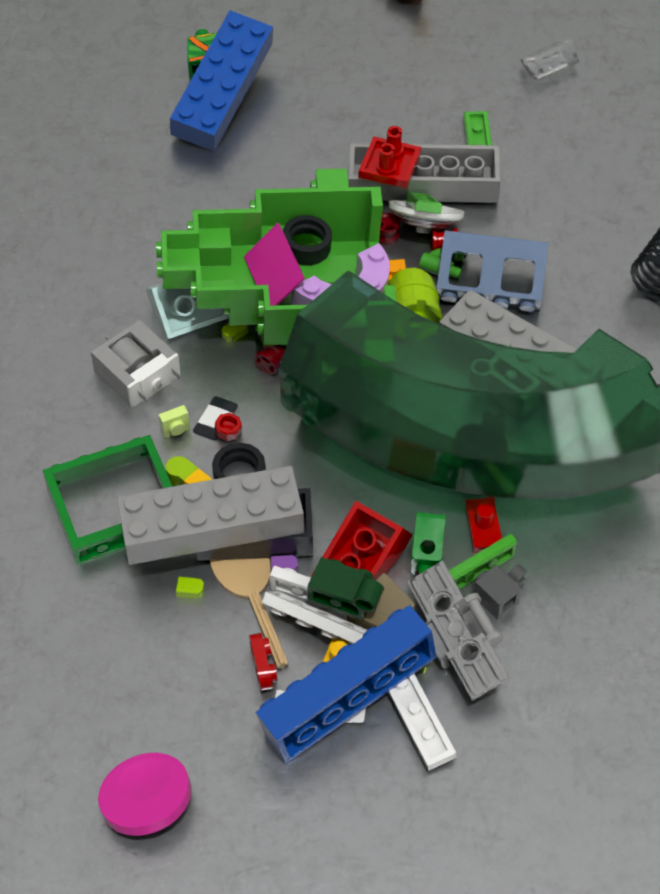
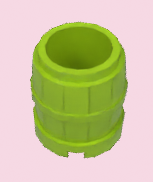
M406 268L398 271L388 283V285H395L397 299L394 335L404 341H407L406 338H415V342L427 340L438 333L439 321L443 318L435 283L432 277L422 269Z

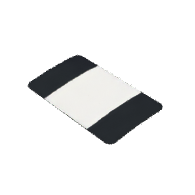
M214 396L194 427L193 432L217 440L218 437L214 429L215 421L221 414H234L238 404Z

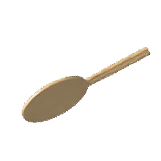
M269 557L210 560L214 576L223 588L238 597L249 598L264 637L269 639L271 654L277 668L285 669V666L289 665L260 596V593L264 591L270 580L271 566Z

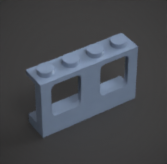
M445 231L436 288L439 298L445 302H456L469 290H472L504 309L516 307L525 312L540 310L549 243ZM454 254L482 257L483 263L478 287L456 286L448 282L451 259ZM506 260L534 263L535 272L531 293L506 292L501 289L503 265Z

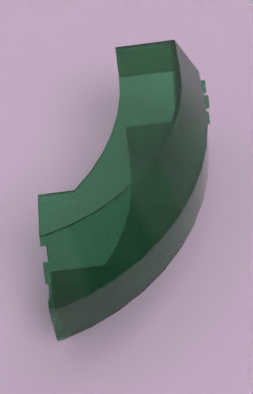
M349 270L297 313L279 367L280 395L283 407L289 412H293L308 426L314 428L344 451L363 463L392 477L421 487L452 494L477 497L546 499L576 497L613 490L660 473V384L657 385L650 372L653 370V367L647 358L601 329L594 332L574 353L510 347L474 338L422 317L391 299Z

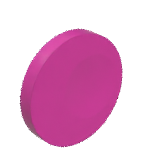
M163 753L140 754L123 761L106 776L99 790V808L107 824L117 832L132 836L151 834L169 826L184 812L191 798V781L184 765L173 756Z

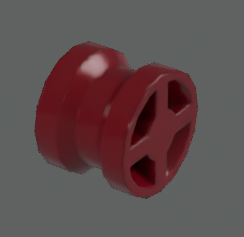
M391 213L382 214L379 236L380 244L392 245L398 241L400 220L396 215Z
M264 345L263 351H259L254 356V361L259 369L272 375L279 369V364H283L287 360L288 354L281 345Z

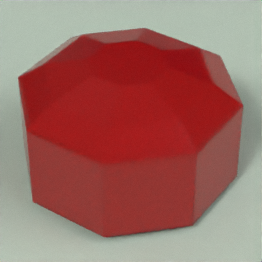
M232 413L219 415L214 425L217 437L225 441L237 439L242 432L240 418Z

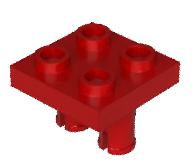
M390 126L387 131V139L373 136L359 168L358 178L407 189L421 156L422 147L402 143V129L398 126Z

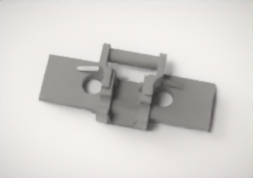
M443 560L407 582L427 619L426 625L432 631L438 661L444 669L450 666L449 660L451 661L472 700L510 679L493 649L503 640L501 632L495 630L480 604L481 598L478 593H472L466 597L462 595ZM442 598H449L451 600L450 607L443 612L437 611L436 605L438 601ZM471 610L483 631L476 637L471 635L464 623L463 614ZM478 651L475 659L470 661L464 660V657L467 658L472 653Z

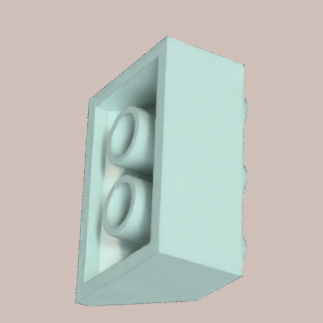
M163 283L146 288L153 312L167 339L229 318V315H224L223 308L197 309L196 298H191L190 288L163 289Z

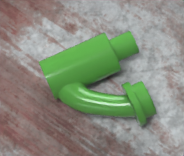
M442 248L435 249L429 253L425 252L421 257L419 269L438 276ZM456 253L452 257L457 262H464L467 254ZM451 261L449 278L452 276L459 279L462 269L455 267L454 262Z

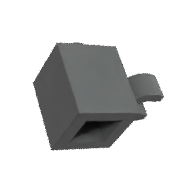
M518 564L506 574L496 565L488 572L485 570L476 577L474 593L479 594L481 598L480 604L497 620L519 604L520 586L526 581L523 576L527 574V571Z

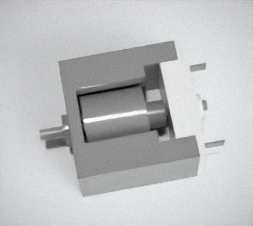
M140 319L113 337L107 335L105 337L107 341L91 351L94 372L132 408L142 401L146 402L148 398L171 384V381L174 379H180L181 372L178 354Z

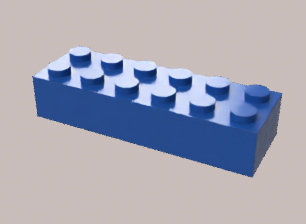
M229 10L170 117V135L215 152L272 46L273 26Z
M410 605L403 610L398 609L380 626L368 629L357 642L341 648L334 658L328 662L318 664L314 667L311 674L302 680L292 682L286 688V691L278 697L266 700L260 706V709L256 711L265 737L285 764L436 658L432 631Z

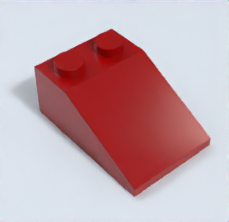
M355 501L322 557L329 560H339L344 565L355 569L368 570L373 574V579L377 580L383 573L387 574L398 561L413 535L398 524Z

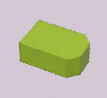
M228 323L222 328V337L227 342H234L248 333L247 325L230 326Z
M178 577L176 597L201 598L204 595V582L199 578Z

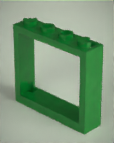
M151 435L134 438L129 442L110 446L89 455H82L77 459L62 464H55L50 468L42 470L48 492L76 565L126 549L122 524L78 538L58 487L147 457L150 459L161 487H173Z

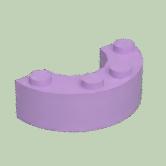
M378 243L358 253L356 265L357 278L351 282L330 284L321 281L316 276L302 281L292 291L291 305L382 302L383 287L388 285L390 270L389 259L385 250Z

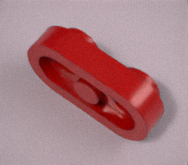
M261 633L249 635V642L260 691L273 689L272 682H277L278 679L275 664H269L267 656L271 655L268 637L262 638Z

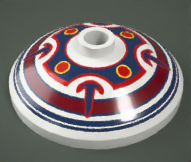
M406 200L389 201L391 212L402 222L416 227V232L430 234L431 229H443L460 222L465 214L462 210L442 205V211L439 214L415 210Z

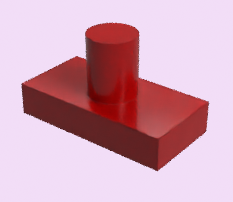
M494 497L466 500L465 509L473 553L477 554L502 539Z

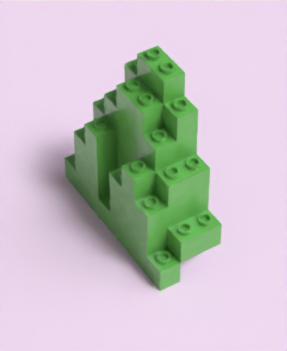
M316 169L315 180L310 181V188L255 189V200H250V209L192 210L193 221H187L188 230L161 231V242H156V257L162 258V262H157V278H163V289L190 288L191 298H196L197 309L223 308L224 315H229L230 326L255 325V331H257L258 335H261L263 345H289V351H294L295 361H312L319 354L325 358H330L331 364H355V369L360 370L361 380H386L394 378L396 361L393 336L397 313L395 285L383 287L382 302L291 305V292L281 303L270 306L268 285H256L244 258V255L277 223L280 224L283 230L286 223L294 217L302 215L315 216L324 220L332 230L331 251L328 257L320 263L313 265L299 264L305 277L304 280L316 276L321 281L330 284H345L357 278L356 265L358 253L379 243L383 211L380 187H349L347 169ZM300 234L292 238L296 244L311 247L322 242L320 238L312 234Z

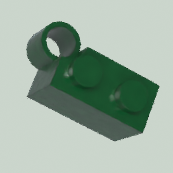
M321 557L307 585L308 602L364 620L367 612L375 611L383 594L384 587L373 579V574L368 570L355 569L344 565L339 560H329Z

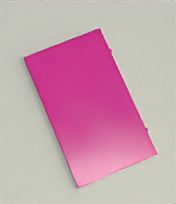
M279 223L244 255L256 285H268L270 306L281 303L305 279Z

